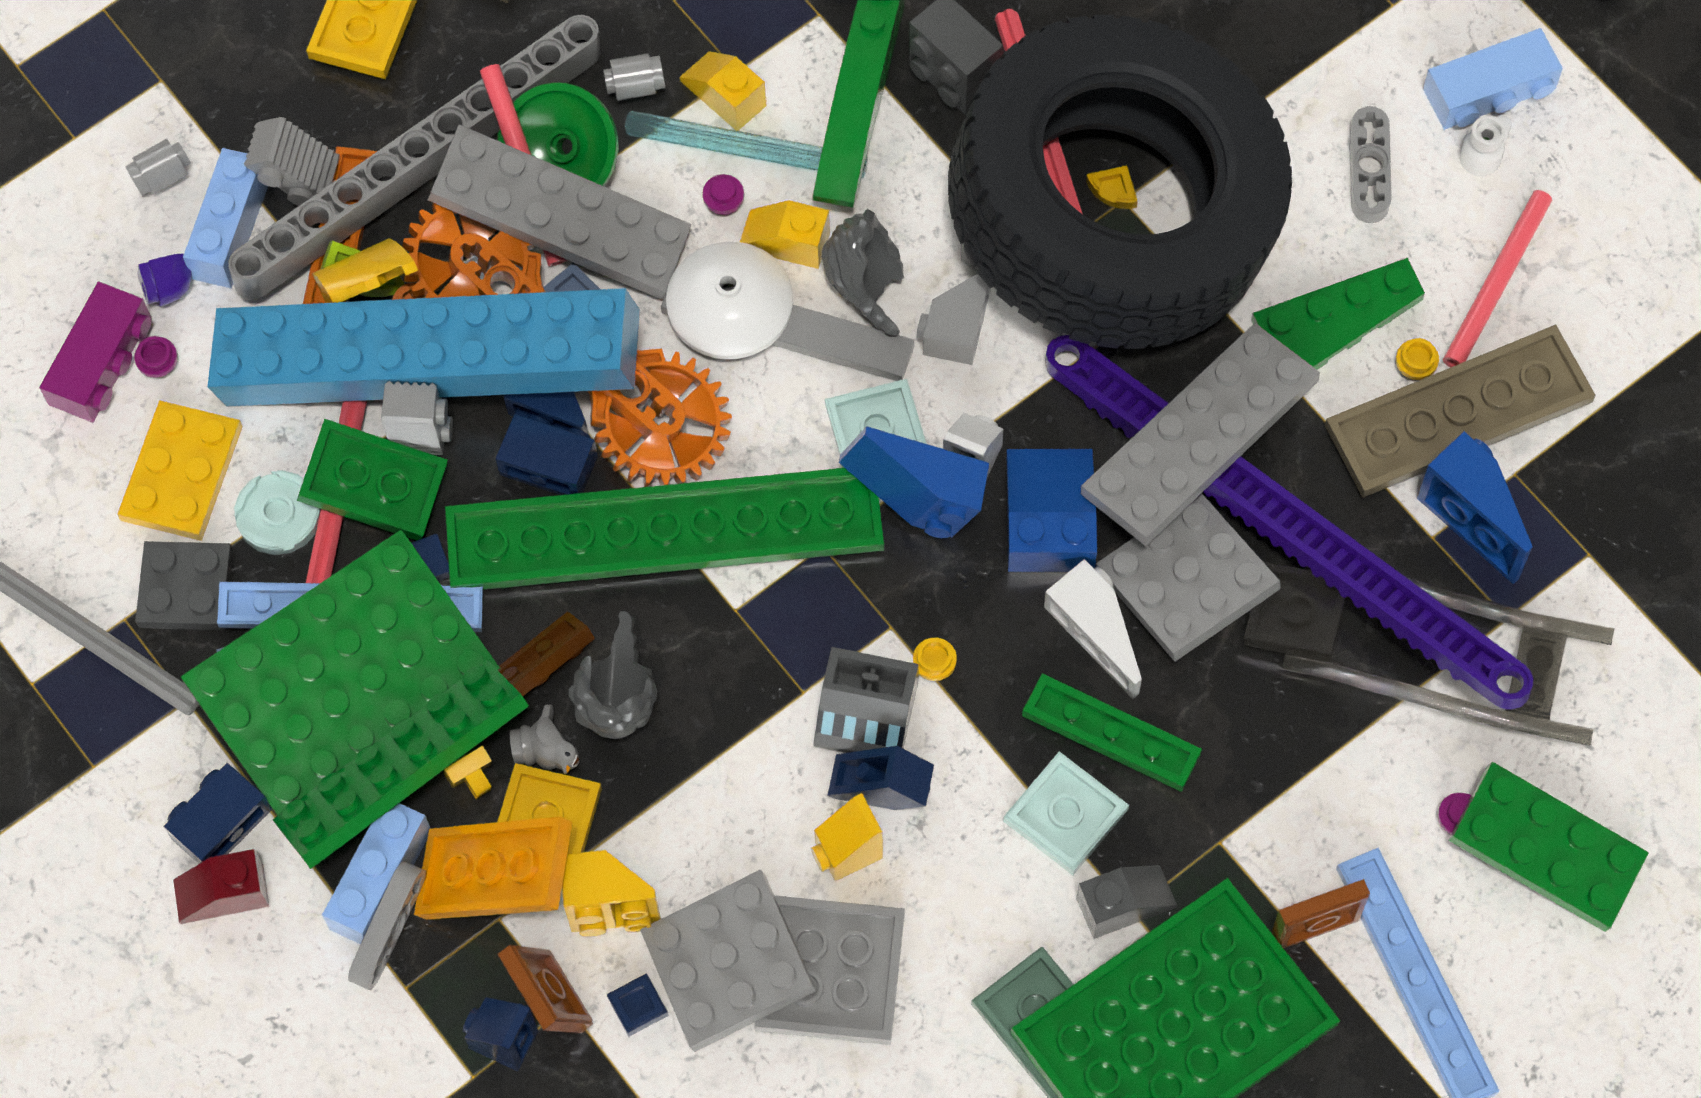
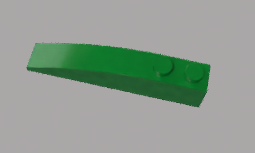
M904 0L857 1L829 115L813 191V201L854 208L904 12Z

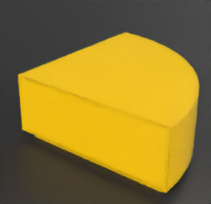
M1127 165L1087 174V185L1100 201L1119 209L1137 208L1138 200Z

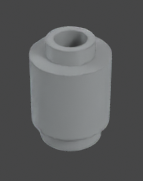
M646 53L610 60L611 68L603 70L607 93H616L617 101L656 94L657 89L665 88L659 55L649 57V54Z
M165 139L132 157L134 162L128 164L125 168L140 194L144 195L149 191L154 194L187 176L188 174L184 167L191 164L179 142L171 145L168 139Z

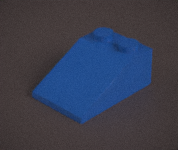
M868 426L840 454L839 463L910 525L925 529V533L932 537H953L981 511L989 469L988 462Z
M1464 431L1428 465L1417 499L1508 581L1514 584L1519 580L1533 546L1492 451L1483 441L1471 438Z
M1007 449L1008 572H1069L1084 559L1095 568L1097 557L1096 506L1081 495V485L1094 474L1093 449Z

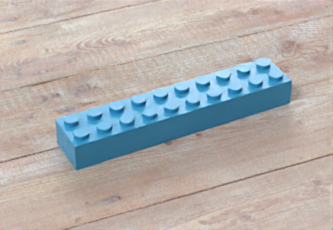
M626 288L216 308L207 387L226 406L383 400L385 384L388 381H391L393 385L398 381L402 385L405 382H408L410 385L416 382L419 386L423 383L427 386L434 383L439 397L634 389L640 309Z

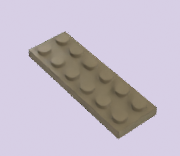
M1555 324L1326 419L1324 426L1362 498L1426 472L1428 465L1464 431L1471 438L1480 439L1489 446L1593 403L1596 395Z

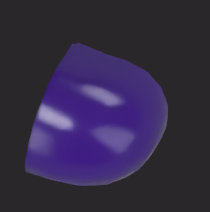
M172 254L138 264L137 276L148 305L156 302L159 307L171 304L179 300L188 291L193 277L191 270L186 266L183 259L184 254Z

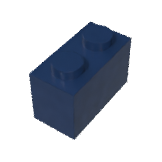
M514 414L495 459L500 476L558 495H568L584 492L598 454L595 440L591 439V436L582 430L568 428L566 431L552 426L550 422L539 416L529 415L526 418Z
M226 763L220 770L215 769L202 780L199 786L200 790L188 802L183 801L174 807L167 818L168 822L163 827L170 838L200 864L210 857L229 854L272 809L266 797L229 763Z

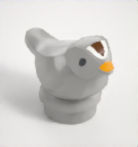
M545 705L540 719L531 727L521 725L520 729L510 730L512 757L514 763L532 766L537 763L543 769L552 770L558 768L564 774H567L569 770L578 766L580 761L579 752L572 743L564 739L560 731L553 724V705Z

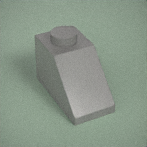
M979 274L932 299L929 315L921 314L917 338L923 339V355L973 365L991 291Z

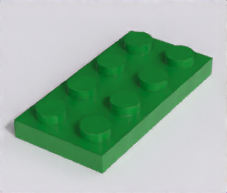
M1493 761L1486 767L1448 840L1604 932L1611 929L1649 854L1648 851Z

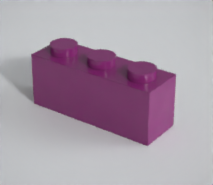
M100 281L97 282L39 387L49 406L94 423L100 411L106 410L112 399L114 384L119 375L123 376L128 371L132 361V351L137 342L147 336L151 327V315L143 298Z

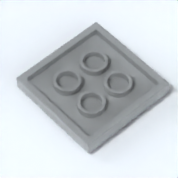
M1202 493L1147 546L1134 537L1096 563V567L1103 569L1111 578L1114 585L1112 588L1174 662L1281 589L1280 580Z
M761 869L652 923L651 928L644 927L640 929L688 1045L694 1052L817 991L769 882Z
M775 896L817 991L756 1021L754 1025L755 1031L891 1045L905 908Z

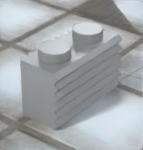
M283 117L261 121L254 126L256 130L252 133L253 138L250 140L251 145L246 155L247 160L243 164L258 174L257 180L260 183L270 187H278L288 194L287 199L291 203L298 206L333 183L340 154L334 153V150L328 149V146L322 145V142L316 141V138L310 137V134L304 133V130L298 129V126L292 125V122L286 121V118Z
M391 381L385 384L381 422L384 425L387 439L432 455H443L444 443L451 442L453 418L448 416V400L440 399L436 385L432 383L427 386L423 383L419 386L416 382L412 385L405 382L402 385L399 381L394 385Z

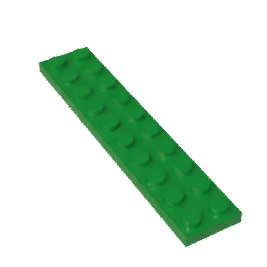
M845 468L445 506L451 588L483 587V590L884 551L879 497Z

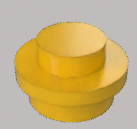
M1415 338L1408 340L1397 351V368L1407 378L1422 380L1433 375L1438 367L1439 354L1432 343L1425 339Z
M928 638L919 643L915 648L913 663L919 664V675L930 681H939L953 673L957 663V655L954 647L948 641L941 638Z

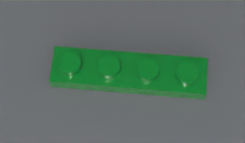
M1043 673L1022 713L1023 717L1180 792L1183 791L1202 752L1201 748Z

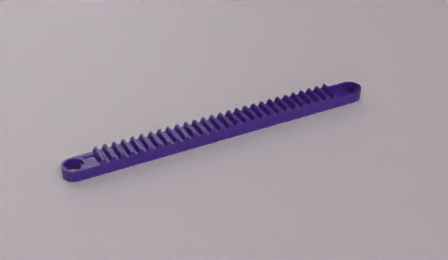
M1063 335L1053 339L1047 346L1046 368L1048 373L1084 400L1087 408H1095L1102 419L1107 417L1111 421L1114 428H1122L1128 438L1134 437L1169 404L1086 343L1069 339V335ZM1071 351L1079 357V360L1073 365L1064 366L1059 364L1055 358L1061 352ZM1241 456L1204 490V494L1207 497L1213 496L1216 498L1219 506L1223 507L1226 505L1234 517H1242L1246 526L1250 527L1253 525L1261 537H1269L1273 546H1281L1288 557H1296L1300 566H1308L1316 578L1321 576L1324 578L1327 586L1338 588L1343 598L1350 597L1354 606L1365 608L1370 618L1377 617L1385 629L1392 628L1397 638L1408 640L1412 649L1419 648L1424 658L1427 660L1433 659L1436 661L1439 669L1450 671L1455 681L1462 680L1491 703L1502 709L1512 710L1520 708L1529 699L1533 687V676L1525 664ZM1503 676H1513L1520 681L1522 689L1516 693H1506L1498 687L1497 680Z

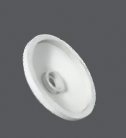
M719 242L696 250L679 264L668 284L666 306L668 317L675 333L690 348L713 358L740 359L763 351L781 336L792 314L793 293L786 271L768 252L746 243ZM726 283L736 286L730 291H725L721 288Z

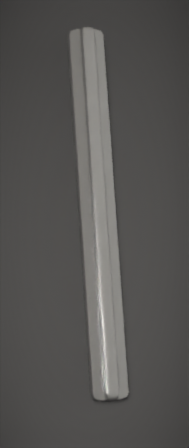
M0 562V591L185 715L192 714L199 706L185 683Z

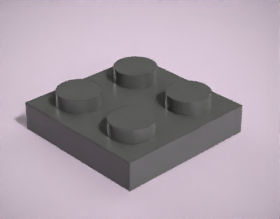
M144 541L135 618L138 628L225 630V628H219L217 624L219 582H230L233 555L231 544Z

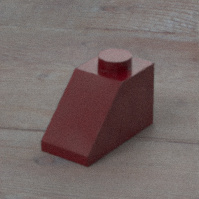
M254 849L210 857L173 879L180 924L269 907L263 864Z

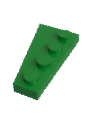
M1405 258L1253 312L1251 321L1318 370L1326 365L1330 358L1345 348L1347 350L1361 342L1362 337L1374 329L1382 328L1421 302L1425 292L1409 259Z

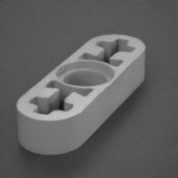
M1373 106L1359 109L1354 114L1350 127L1351 208L1353 214L1365 223H1376L1384 219L1391 203L1390 123L1387 114L1380 108ZM1365 122H1372V126L1375 128L1373 143H1366L1367 129L1364 127ZM1367 156L1375 157L1381 162L1382 168L1377 172L1369 173L1360 167L1359 161ZM1368 186H1375L1374 200L1377 202L1376 208H1370L1368 202L1365 201Z
M402 861L396 868L351 964L348 981L367 990H372L375 987L421 891L426 876L424 869L406 861Z

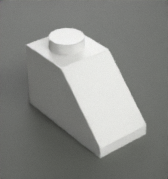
M963 413L947 431L943 439V449L988 462V477L1002 448L1003 428L998 427L995 421L986 416L976 415L973 417Z

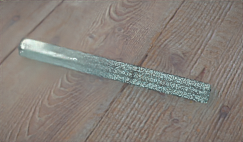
M636 111L628 113L625 123L626 134L630 136L818 171L823 146ZM866 157V161H865V165H864V169H863V173H862V177H861V178H864V176H865V174H866V171H867V166H868V158H867V157Z

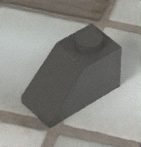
M1160 865L1121 867L1081 882L1078 885L1076 899L1093 939L1177 908V903Z

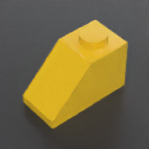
M709 51L680 76V82L737 132L767 106L765 82L736 56Z
M790 200L750 209L740 242L761 248L776 259L819 269L822 261L821 252L830 235L829 210Z
M862 793L849 800L814 830L816 845L811 847L813 857L822 872L829 869L834 881L883 859L882 830Z

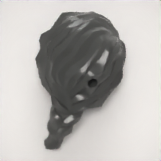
M866 209L864 213L855 214L851 218L844 219L843 224L836 226V230L833 231L832 236L826 241L822 249V262L830 284L841 296L854 303L858 309H861L863 316L868 318L877 329L884 330L887 335L897 336L900 333L899 328L886 316L883 309L876 304V300L880 294L884 293L885 286L892 279L899 281L904 278V267L900 261L899 250L888 236V231L879 222L876 214Z
M620 611L618 615L620 623L614 634V640L610 648L611 654L603 660L593 662L591 656H586L574 674V685L569 688V699L575 706L576 722L591 729L601 737L611 739L624 738L636 731L637 728L644 727L651 716L653 704L657 699V688L652 677V670L638 663L639 651L636 648L638 636L633 631L634 617L626 611Z

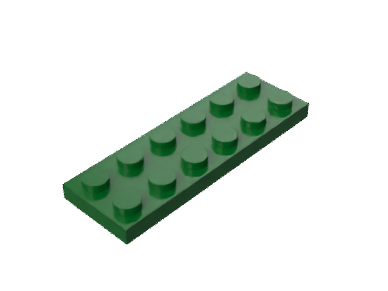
M487 660L480 666L469 669L462 679L448 690L433 696L425 707L410 718L395 724L390 733L375 744L360 750L355 758L340 770L325 776L316 788L301 799L290 802L282 810V813L272 820L311 869L529 705L521 693Z

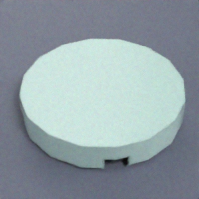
M283 470L272 471V474L263 477L259 475L250 480L239 492L234 507L236 526L245 542L257 551L271 555L288 554L305 546L316 534L321 509L297 501L304 480L303 477L299 474Z

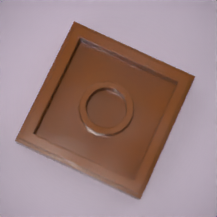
M1362 879L1280 909L1271 932L1284 949L1358 922L1370 895L1365 880Z
M509 945L498 953V956L544 1031L583 1033L593 1025L591 1016L550 950Z

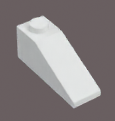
M1084 559L1045 592L1044 608L1115 682L1134 699L1139 695L1142 678L1118 600L1112 588L1114 586L1113 582L1100 567L1093 568Z

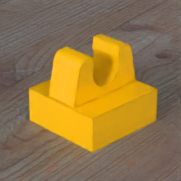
M481 746L445 768L444 775L452 788L465 782L474 798L477 799L492 788L482 771L491 765L492 760L484 747Z

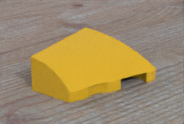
M386 239L312 274L325 303H336L375 289L404 273L405 275L414 273L418 269L412 257L400 244L392 239Z

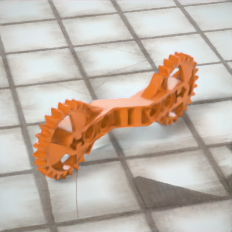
M435 203L432 204L433 215L423 209L419 211L418 218L422 225L410 223L408 232L414 238H404L403 248L411 252L408 254L414 260L418 271L409 275L404 273L403 279L404 282H417L411 288L410 295L412 297H418L423 294L425 298L499 295L490 286L496 281L508 283L512 288V292L509 294L545 292L540 277L541 254L530 251L536 246L502 231L488 241L497 231L496 229ZM454 214H459L463 235H461ZM420 243L450 246L449 262L418 252ZM473 255L478 257L477 263L470 261L465 264L463 262V256L468 259ZM514 264H516V265L522 267V271H521L518 267H516ZM481 272L485 274L482 280L480 279ZM451 277H453V279L445 286V288L439 293V295H437L435 292L438 289H440ZM662 349L637 350L635 385L639 388L641 396L634 399L627 398L620 390L588 391L591 402L590 426L603 429L595 435L594 440L596 443H608L601 456L603 458L614 455L617 457L613 467L615 472L624 466L630 469L627 481L631 482L638 474L644 475V487H649L653 478L659 479L660 486L668 485L670 478H674L677 484L686 482V473L697 481L702 475L699 465L711 470L715 461L710 454L721 456L724 452L725 447L718 441L728 440L731 432L721 426L731 421L732 414L721 412L720 410L727 406L729 398L715 396L722 383L720 381L711 384L706 382L710 373L709 368L702 370L700 373L693 371L696 364L695 358H692L684 366L680 364L679 352H675L671 362L665 360ZM694 383L697 388L680 402L679 398ZM651 399V406L647 405L644 412L640 411L645 406L647 400ZM610 408H611L617 415L611 413V412H610ZM664 414L670 418L668 423L663 422L658 425L654 422L655 417L660 418ZM685 418L712 426V437L680 432ZM641 437L645 439L631 457L626 454ZM671 449L676 459V462L679 466L677 468H675Z

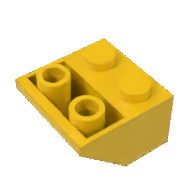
M600 850L567 854L562 890L564 910L571 932H579L581 936L586 937L603 935L606 933V929L624 927V930L628 932H641L640 929L644 927L651 928L652 923L661 919L655 889L609 852Z

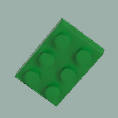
M324 418L297 501L392 533L402 530L407 538L418 541L424 535L448 460Z

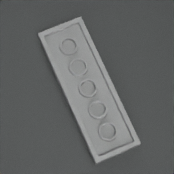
M460 124L456 129L428 197V201L661 300L667 292L669 281L675 271L692 225Z
M1254 323L1081 485V495L1147 546L1319 381L1320 372Z

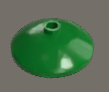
M547 83L526 91L513 102L532 156L599 185L605 186L617 162L619 149L618 134L611 114L595 95L576 85ZM499 128L497 141L505 144L501 130ZM566 139H569L572 143V150L568 154H565L562 150V144Z

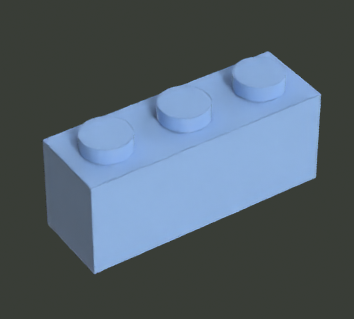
M1539 28L1428 69L1423 91L1444 130L1456 125L1465 127L1474 123L1480 116L1494 111L1496 113H1503L1512 109L1518 102L1532 97L1534 99H1541L1548 96L1556 89L1563 67L1543 30Z
M225 148L221 150L183 255L186 266L192 272V280L232 289L233 281L229 271V258L235 250L249 241L268 186L257 180L258 174L243 164L247 160V153Z
M398 803L370 825L322 914L329 930L359 944L362 943L396 868L402 861L414 865L427 841L428 832L431 828L424 814Z

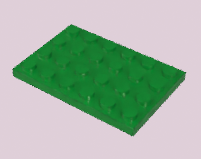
M400 530L182 675L181 679L278 816L290 802L301 799L316 788L325 776L337 772L351 762L360 750L367 746H372L390 733L395 724L410 718L425 707L433 696L445 692L460 681L469 669L480 666L487 660L497 670L500 667L404 532Z
M1227 878L1011 1028L1010 1034L1058 1098H1237L1338 1026L1340 1019Z

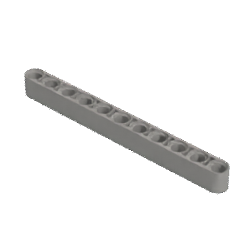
M575 15L570 17L502 64L500 67L512 102L536 86L547 83H568L599 60L601 54L598 25L589 16ZM578 40H586V41H587V42H584V43H576V41H578ZM548 62L556 63L550 66L543 65ZM483 79L476 82L231 254L228 264L236 292L241 297L249 300L265 296L325 254L329 241L342 242L436 176L440 171L454 134H444L445 132L456 130L460 124L488 137L496 134L500 127ZM514 85H523L520 88H510ZM485 107L491 108L487 111H477L478 109ZM417 153L425 154L424 156L418 158L411 157L412 155H415ZM385 176H390V177H392L391 179H389V180H387V181H379V180H378L379 178H382V177H385ZM354 199L359 200V201H358L357 203H355V204H350V205L344 204L345 202H347V201H349V200H354ZM316 223H325L320 228H311ZM282 247H292L290 250L286 252L277 251L279 248ZM249 270L258 271L256 274H253L251 276L243 275L245 272Z

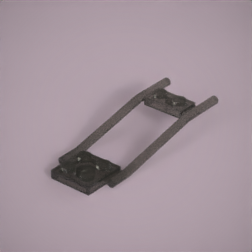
M1263 562L1280 580L1281 589L1251 609L1244 636V645L1286 653L1283 670L1327 678L1501 729L1591 746L1593 728L1550 720L1567 637L1612 645L1615 628L1527 612L1406 577L1446 607L1523 628L1516 658L1531 671L1533 687L1530 697L1520 708L1502 711L1331 662L1347 597L1343 598L1335 586L1331 588L1327 586L1323 577L1319 576L1316 578L1309 567L1305 570ZM1512 676L1509 693H1516L1522 689V685L1517 678Z

